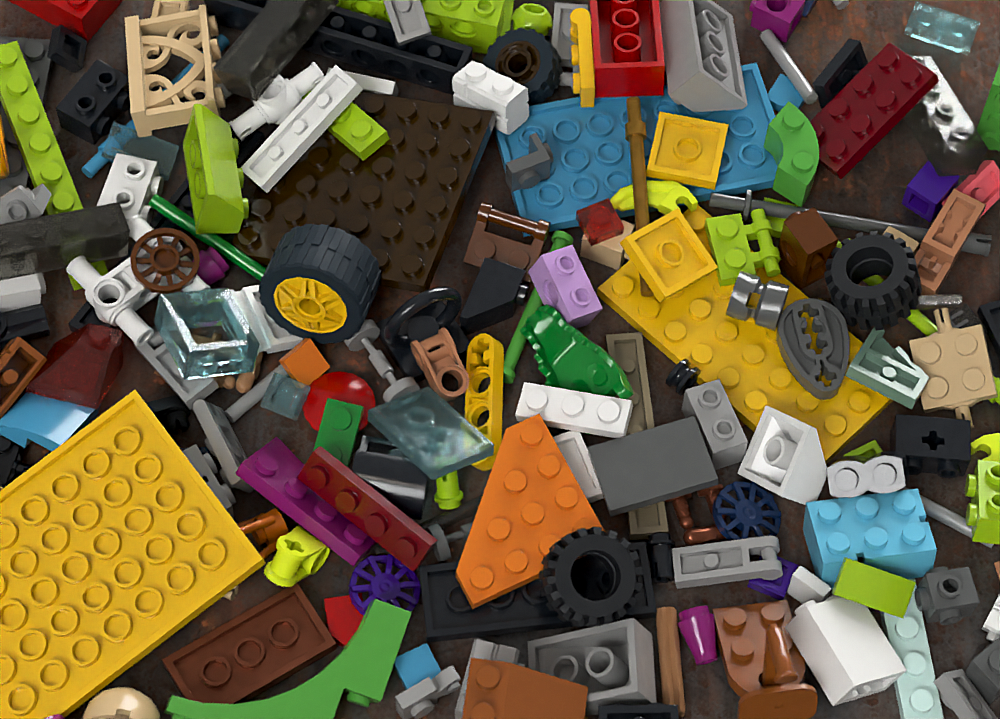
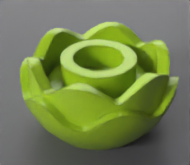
M523 4L511 16L513 30H518V28H524L525 30L533 29L537 33L546 36L549 29L553 28L550 13L545 7L538 4Z

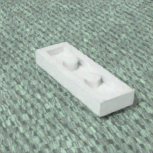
M524 382L515 416L517 421L522 422L540 414L548 427L620 438L626 436L633 404L632 400Z

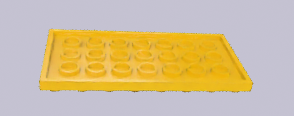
M697 204L696 210L691 212L687 209L683 216L712 257L704 226L706 218H711L712 216ZM631 259L597 288V296L638 332H642L646 339L676 365L683 359H687L691 362V368L697 367L700 369L701 373L696 381L699 385L720 379L737 418L753 432L756 430L766 405L816 428L826 464L893 401L846 376L837 395L828 400L815 398L799 384L789 371L776 341V330L773 331L757 326L753 318H749L745 322L726 316L735 284L720 286L716 270L660 303L655 295L641 296L639 271ZM765 267L755 268L756 276L760 277L761 283L766 284L772 280L789 286L783 311L793 302L809 298L781 274L768 277ZM752 292L748 305L757 308L761 294ZM803 312L801 317H805L807 321L805 334H809L812 340L810 349H814L816 354H821L822 349H818L816 346L818 333H814L811 328L814 317H809L807 312ZM849 331L847 370L863 345ZM820 371L818 381H822L825 387H829L831 381H827Z

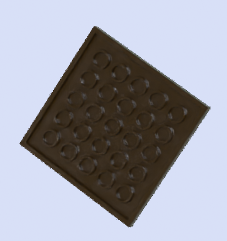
M360 92L352 102L387 131L390 139L363 161L326 129L268 193L257 186L249 203L248 218L243 219L239 233H236L231 244L261 265L268 266L279 241H281L282 236L286 232H290L292 228L301 227L305 224L329 225L355 236L372 251L371 253L376 257L379 263L378 267L381 270L380 286L421 293L430 288L497 119L494 111Z

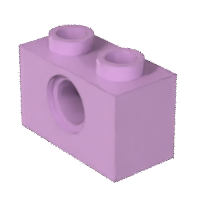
M573 245L541 255L528 271L543 305H552L559 311L564 320L577 329L588 325L603 309Z

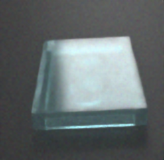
M429 386L368 410L367 420L432 480L490 457L494 453V444Z

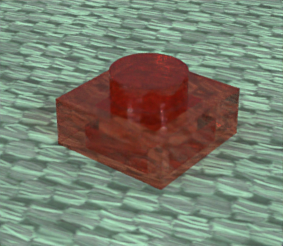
M609 198L576 211V220L591 246L621 235L624 232V225Z

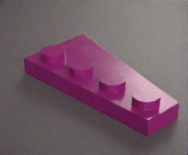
M275 437L240 464L235 472L237 476L353 567L375 545L376 542L297 478L304 464L278 437Z

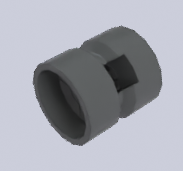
M740 271L731 294L726 316L745 322L749 318H753L757 326L775 331L785 305L789 286L772 280L763 284L759 276ZM752 292L761 294L757 308L748 305Z

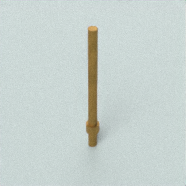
M630 97L626 100L628 122L625 124V138L630 144L635 225L637 231L650 224L643 142L647 135L646 124L642 121L640 98ZM639 273L641 296H653V292Z

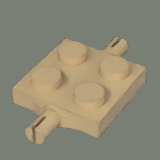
M941 308L944 322L942 321L940 310L937 309L933 311L938 331L930 336L909 341L913 363L918 365L929 376V380L920 395L923 410L925 413L942 409L955 410L956 419L964 420V416L965 420H971V429H973L974 425L969 407H972L979 401L998 397L984 330L981 324L962 329L952 328L949 308Z

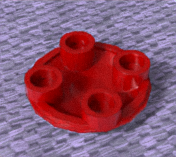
M340 371L324 374L314 380L305 391L302 403L305 419L317 432L319 431L327 398L364 407L359 431L367 426L376 411L373 390L366 381L353 373Z

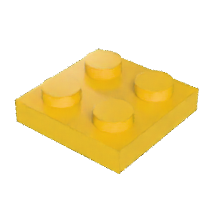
M660 111L647 165L646 177L715 190L729 124Z
M679 208L628 235L620 242L659 303L711 274L718 268Z

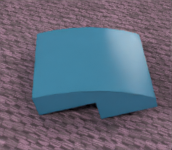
M34 384L0 419V435L24 448L33 441L50 451H54L89 424L90 420L99 413L101 403L67 388L47 384Z

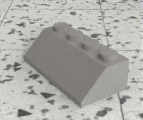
M712 0L661 1L659 3L665 72L668 84L667 92L670 98L676 104H682L692 112L744 109L748 104L733 16Z

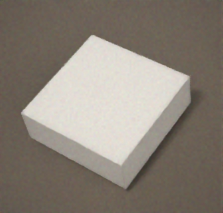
M800 566L792 574L787 593L802 604L810 600L820 603L829 597L831 586L806 568Z

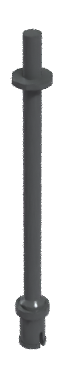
M748 189L746 190L745 198L711 192L709 201L710 207L742 212V221H746L749 214L755 209H763L766 216L786 219L794 212H804L809 209L752 199V190ZM817 210L830 227L867 233L878 231L879 235H882L887 227L891 226L912 239L921 242L929 228ZM971 232L961 252L988 257L991 244L988 242L992 241V235Z

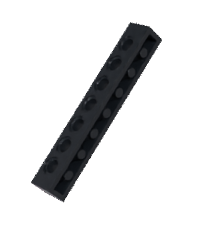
M204 0L209 16L215 15L217 24L270 40L275 39L286 30L299 49L450 95L455 93L452 88V78L473 60V47L433 35H428L399 46L390 22L317 0Z

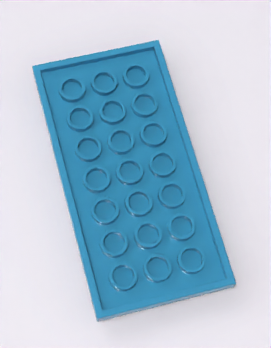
M757 62L741 65L748 104L744 109L692 112L684 105L676 104L670 98L667 92V80H664L663 96H636L640 98L642 121L646 124L647 138L643 141L646 170L659 112L661 111L729 124L715 190L679 183L689 189L698 202L710 200L711 192L732 196L746 193L747 189L757 191L772 188L778 166L773 156L763 146L768 124L773 120L775 114ZM580 97L529 106L527 121L510 135L497 130L495 127L493 128L505 173L507 162L529 154V135L537 133L542 144L546 142L549 145L553 154L554 161L550 164V178L540 181L530 189H519L511 192L517 216L539 222L540 219L551 222L549 232L589 224L595 210L616 218L635 215L634 209L622 212L618 209L613 210L609 206V200L620 188L632 184L630 144L625 138V124L628 122L626 100L630 97L594 98V107L580 108ZM646 177V180L666 181V180H661V179ZM648 206L649 212L658 210L657 208ZM522 232L523 237L531 236L530 234Z

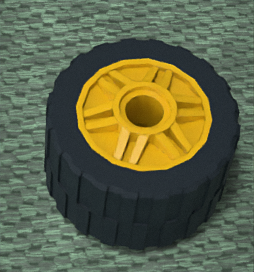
M323 224L297 226L292 228L290 232H286L282 236L281 241H279L261 278L258 290L260 293L259 299L268 316L279 327L287 330L288 333L303 338V340L310 338L312 341L322 344L339 343L354 337L355 333L361 329L381 283L379 282L381 279L379 263L366 245H363L358 238L346 233L344 230Z

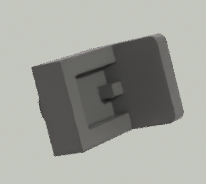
M537 133L529 135L528 155L506 163L505 182L511 192L519 189H530L540 181L550 178V164L554 161L553 154L546 142L542 144Z

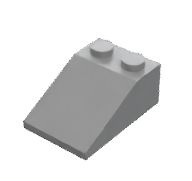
M634 618L528 641L529 669L588 687L585 715H597L598 706H606L613 703L626 705L656 703L652 634Z

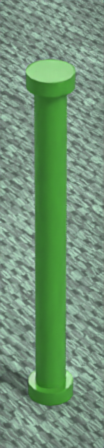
M555 231L551 238L553 245L550 252L572 245L573 237L567 232ZM535 286L504 356L503 383L506 384L513 383L515 379L514 369L527 341V338L521 334L520 329L524 326L527 318L532 316L537 311V308L543 304Z

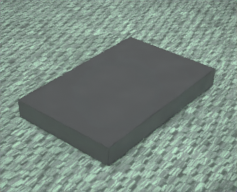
M695 416L587 447L588 455L610 517L718 485V477Z

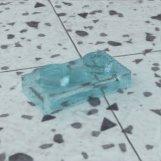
M916 1L904 34L968 55L980 22Z

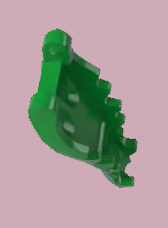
M546 304L537 308V311L527 318L520 332L529 340L532 348L536 351L534 358L538 362L539 371L546 377L545 386L609 397L618 395L621 399L627 400L634 394L623 369L604 349L568 324L552 305Z

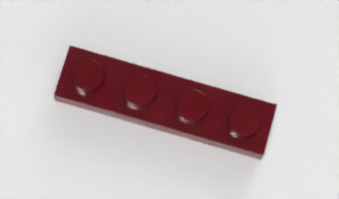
M321 446L312 452L297 476L301 482L412 572L422 565L438 541Z

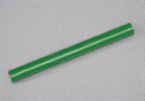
M157 193L151 198L148 204L150 207L209 247H213L222 256L261 281L266 267L217 234H196L195 221L191 216Z

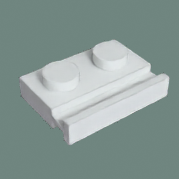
M259 285L243 287L242 291L237 292L234 289L228 290L225 301L253 356H258L259 352L264 351L269 354L290 350L303 340V338L294 336L284 328L279 327L268 316L259 299Z

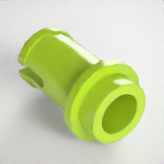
M445 459L438 460L433 463L437 486L434 501L438 503L441 509H455L461 505V500L464 498L463 492L459 490L457 461L449 459L448 466H446Z

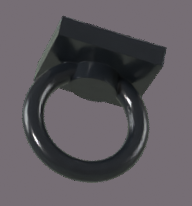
M442 286L423 291L406 301L393 315L376 323L380 329L379 339L405 378L412 377L416 383L426 378L415 360L410 342L414 340L421 342L438 334V329L445 327L450 333L460 360L467 356V348L470 341L455 320L462 305V298L456 289ZM436 347V348H434V349H431V350H429L428 352L430 353V352H432V351H434V350L439 349L440 347Z

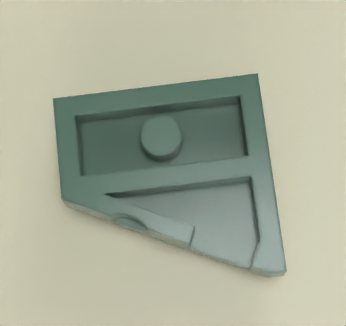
M874 326L849 365L845 376L912 409L923 392L929 376L918 365L910 361L909 356L900 346L893 349L883 338L885 331H876Z

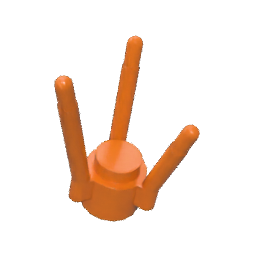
M276 508L237 523L244 534L251 532L259 545L267 544L259 553L263 559L277 550L276 542L278 538L289 533L284 518Z

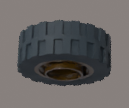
M518 28L515 31H507L506 34L495 39L493 45H490L487 49L488 53L483 59L485 67L505 77H509L518 84L528 88L529 100L527 104L529 106L545 102V99L548 96L551 97L554 89L561 81L559 79L563 70L560 64L562 62L561 57L548 39L533 29L525 30L524 28ZM527 64L526 68L518 73L519 68Z

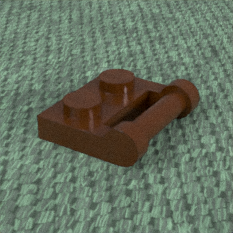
M482 202L463 262L481 268L485 257L526 270L525 282L532 284L533 281L528 271L542 255L551 222L542 219L536 222L494 209L493 204ZM489 222L534 235L532 245L486 232Z

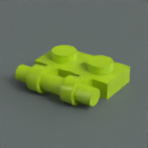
M755 209L751 212L753 223L743 225L741 213L706 218L704 226L713 260L718 266L716 273L720 286L735 284L740 271L756 275L755 268L765 267L768 277H774L781 273L778 264L781 257L778 248L774 247L771 238L773 234L772 224L769 219H766L763 209ZM758 240L760 251L751 253L748 241Z

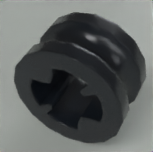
M687 359L680 361L666 379V384L669 387L675 386L676 393L680 396L685 393L686 389L691 388L695 384L698 375L701 373V370L697 367L691 368V362Z

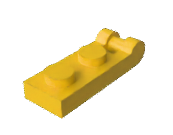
M576 8L570 14V39L575 43L571 45V64L578 65L579 73H572L573 94H580V108L594 107L595 84L591 16L588 10Z

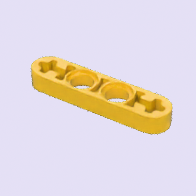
M483 333L475 336L467 348L466 372L469 377V385L465 391L463 454L467 463L481 471H488L493 467L502 442L504 348L501 342ZM490 377L488 388L484 392L479 393L478 388L484 378ZM489 410L487 422L478 427L479 416L484 411Z

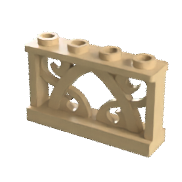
M206 4L199 5L197 10L142 20L139 19L138 15L125 17L130 113L138 137L151 136L152 130L188 124L194 104H202L221 118L220 108L226 107L222 86L218 87V84L223 83L221 65L219 62L216 63V60L221 59L218 39H213L214 36H219L216 17L215 15L209 16ZM200 31L196 38L189 39L190 32ZM178 34H182L179 40L175 39ZM203 47V53L198 49ZM171 54L180 56L193 64L188 73L174 85L164 76L148 74L163 67L170 59ZM151 55L159 56L157 59H149ZM159 85L163 86L166 89L162 92V88L160 87L157 91H151L153 87ZM197 92L205 93L204 99L196 100L193 95ZM185 96L190 102L183 103L179 99Z

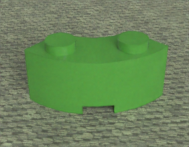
M788 101L768 124L763 147L773 156L778 166L772 189L794 204L802 207L813 185L819 160V144L816 133L807 117Z

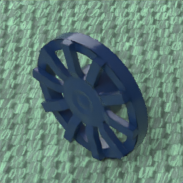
M738 481L727 485L718 493L712 510L714 522L718 530L728 541L746 539L752 530L756 537L763 536L758 525L770 531L768 536H776L780 528L781 511H779L773 499L774 496L771 493L768 494L754 482ZM742 490L749 492L748 499H745ZM735 491L739 502L727 493ZM755 495L761 498L758 503L754 502ZM724 499L730 503L733 508H721L722 500ZM766 504L769 510L762 511L761 507ZM722 515H730L731 523L726 525ZM772 517V524L762 518ZM736 527L742 531L741 537L735 535L731 529Z

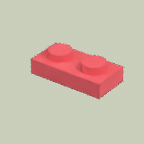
M984 160L956 188V190L986 204L981 217L1000 199V170L994 160ZM948 197L941 203L942 206H944Z

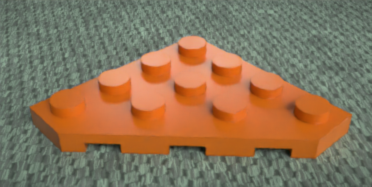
M540 414L506 428L456 569L455 577L472 609L538 579L539 572L544 567L541 564L544 556L550 552L549 548L562 537L578 529L602 527Z

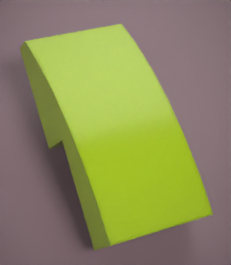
M844 557L832 594L904 618L916 582Z

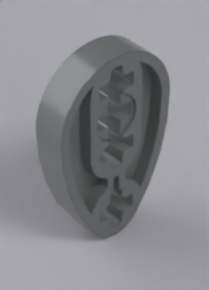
M814 298L795 301L785 308L779 318L776 341L781 356L795 379L810 394L820 400L831 399L837 395L848 365L849 334L846 321L841 312L826 301ZM803 312H807L809 317H814L811 328L814 333H818L816 346L818 349H822L821 354H816L814 349H810L812 340L809 334H805L807 321L805 317H801ZM820 371L827 381H831L829 387H825L822 381H818Z

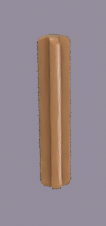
M660 607L657 609L656 628L662 699L666 705H678L679 718H682L686 710L677 610L674 607Z

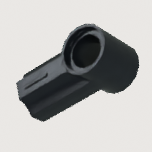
M42 303L3 313L0 312V352L10 340L16 337L29 341L50 335Z

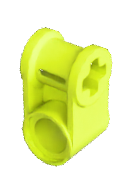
M296 526L291 532L278 538L276 554L273 560L265 566L264 574L271 582L279 586H294L310 574H315L327 560L331 549L307 530Z

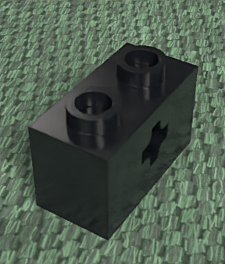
M896 414L890 429V451H899L906 454L909 475L931 473L937 474L942 478L964 476L971 461V420Z

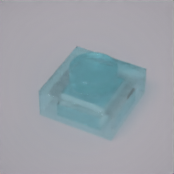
M274 372L260 406L297 421L311 387Z

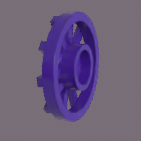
M371 555L361 561L354 569L349 580V595L353 605L363 616L369 603L374 599L401 608L396 600L400 598L410 603L405 610L412 612L419 601L420 582L415 572H412L393 555ZM377 563L386 564L385 573H381ZM370 565L375 576L373 577L371 574L363 571V569ZM392 565L400 569L395 575L391 574ZM404 574L410 580L401 583L398 581ZM360 576L370 582V585H356L357 577ZM412 588L413 597L407 595L404 592H401L400 590ZM368 591L369 597L362 602L357 592Z

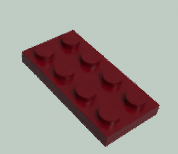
M889 42L810 121L819 144L818 163L842 179L940 81L936 73Z

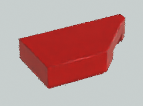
M358 593L359 598L363 602L362 593ZM350 595L325 598L324 606L328 631L337 645L345 647L357 631L363 615L353 605Z

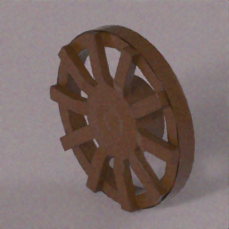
M159 228L147 232L138 239L132 249L130 262L136 281L144 288L153 293H170L171 295L193 283L199 271L200 256L195 242L187 234L172 228ZM162 236L174 237L171 245L164 244ZM157 238L158 246L154 249L146 244L151 239ZM182 240L188 247L178 252L176 247L179 241ZM141 248L150 254V258L137 257ZM192 252L194 262L180 260V258ZM137 264H151V267L140 273ZM179 267L192 268V270L186 276L179 270ZM155 272L156 277L153 283L145 279V277ZM172 275H177L182 281L173 284ZM162 276H166L168 286L159 285Z

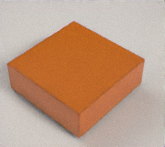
M310 338L302 340L279 360L298 389L301 390L306 389L314 380L330 368V365Z

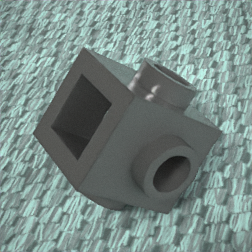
M941 566L930 569L915 589L916 606L919 611H923L926 623L940 621L941 625L957 623L963 617L971 616L980 603L969 567L948 570V567Z

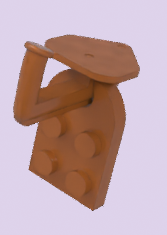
M788 600L712 609V614H714L715 634L726 677L732 690L741 697L738 702V719H810L817 711L818 695L813 686L803 684L806 668L805 659L785 628L793 619Z

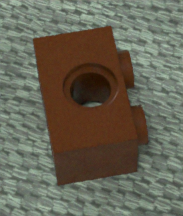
M815 207L804 212H794L786 218L778 245L781 257L778 263L799 290L825 277L824 272L827 271L825 267L827 259H832L831 252L838 242V238Z

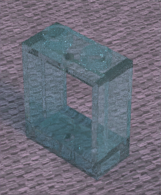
M228 288L160 294L154 324L184 380L253 372L260 343ZM222 325L230 341L196 344L188 329Z

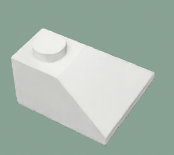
M766 405L737 474L781 497L806 505V502L817 501L827 478V466L817 429Z

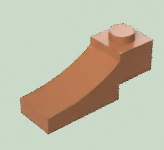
M953 189L923 238L920 248L915 255L922 288L921 296H918V299L930 305L932 304L968 237L981 217L986 204Z

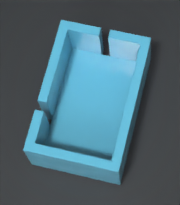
M918 488L892 493H877L852 498L845 497L806 502L803 532L815 576L833 589L844 557L858 561L857 557H863V564L906 579L923 577L927 571L933 569L937 548L929 523L925 522L926 513Z

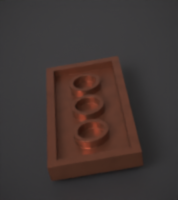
M296 583L294 586L282 590L165 657L162 661L183 698L202 703L239 704L247 702L337 649V645L298 583Z

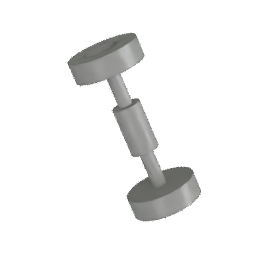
M366 319L354 337L343 341L350 351H359L366 347L370 353L368 358L380 376L383 379L387 378L391 384L384 392L383 400L390 409H398L411 402L419 393L420 387L412 377L396 380L391 364L382 351L376 350L372 345L379 336L380 329L372 319Z

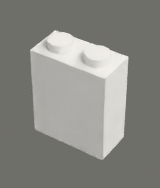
M832 595L820 603L810 600L795 610L796 616L785 626L832 706L884 691L907 671L865 605L837 595Z

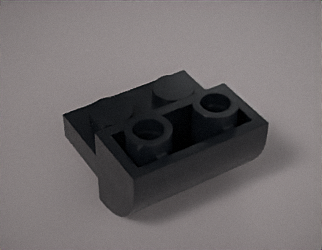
M363 435L360 448L356 450L352 471L408 517L422 520L436 447Z

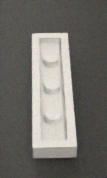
M335 65L241 167L243 172L268 193L363 90L361 86Z

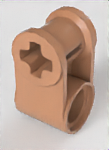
M445 327L438 329V334L421 342L417 340L410 342L415 360L424 372L432 392L437 398L451 401L466 391L469 385L468 373L460 360L455 343ZM436 347H440L439 349L434 350V351H432V352H430V353L428 352V351L431 350V349H434V348H436ZM443 374H452L458 380L457 391H447L442 386L441 379Z

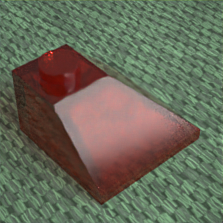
M88 323L55 342L45 357L47 361L27 385V392L98 409L123 366L124 331Z

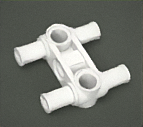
M286 30L262 48L260 46H244L233 52L229 58L228 68L225 69L227 73L223 75V83L218 84V87L222 86L225 99L237 90L241 92L244 90L253 101L254 106L229 122L241 141L265 123L268 125L271 123L281 125L303 101L302 97L313 90L325 77L315 62L311 63L309 67L290 80L288 78L283 79L276 71L274 64L298 49L295 41Z
M141 214L131 217L124 226V231L136 242L144 234L154 230L143 219ZM162 236L163 243L171 245L174 237ZM157 238L151 239L146 244L154 249L158 246ZM180 242L176 247L178 252L182 250V245L180 244ZM141 249L137 257L150 258V254ZM81 255L73 259L67 266V273L85 289L86 299L95 308V314L98 319L110 325L119 326L137 347L148 342L153 336L154 330L135 311L159 293L149 291L136 281L131 269V257L103 276L86 260L85 256ZM187 256L180 258L181 261L191 262ZM137 264L140 273L151 267V264ZM179 267V270L188 276L192 268ZM152 273L145 277V279L153 283L156 273ZM172 275L173 284L182 281L177 275ZM196 275L193 283L182 289V291L191 299L193 304H198L209 295L211 289L209 285ZM162 276L159 285L168 286L166 276ZM108 298L117 299L116 302L111 304L103 303Z

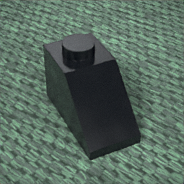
M485 257L460 315V328L466 336L512 318L517 306H524L530 286L525 284L526 270Z

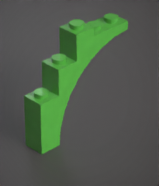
M374 599L369 603L357 631L341 653L318 675L295 689L265 700L239 704L202 703L172 695L169 698L164 713L171 715V719H333L342 692L348 694L347 701L368 708L370 702L376 704L382 700L412 612Z

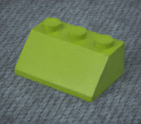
M194 104L183 141V150L196 234L239 233L243 219L248 218L249 205L247 198H242L241 193L244 175L242 168H237L236 163L239 154L237 138H232L229 123L202 104Z

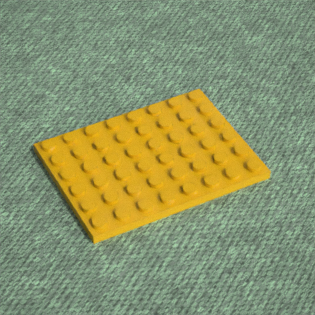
M133 390L0 490V719H45L56 714L62 715L65 718L266 564L265 560L136 390Z

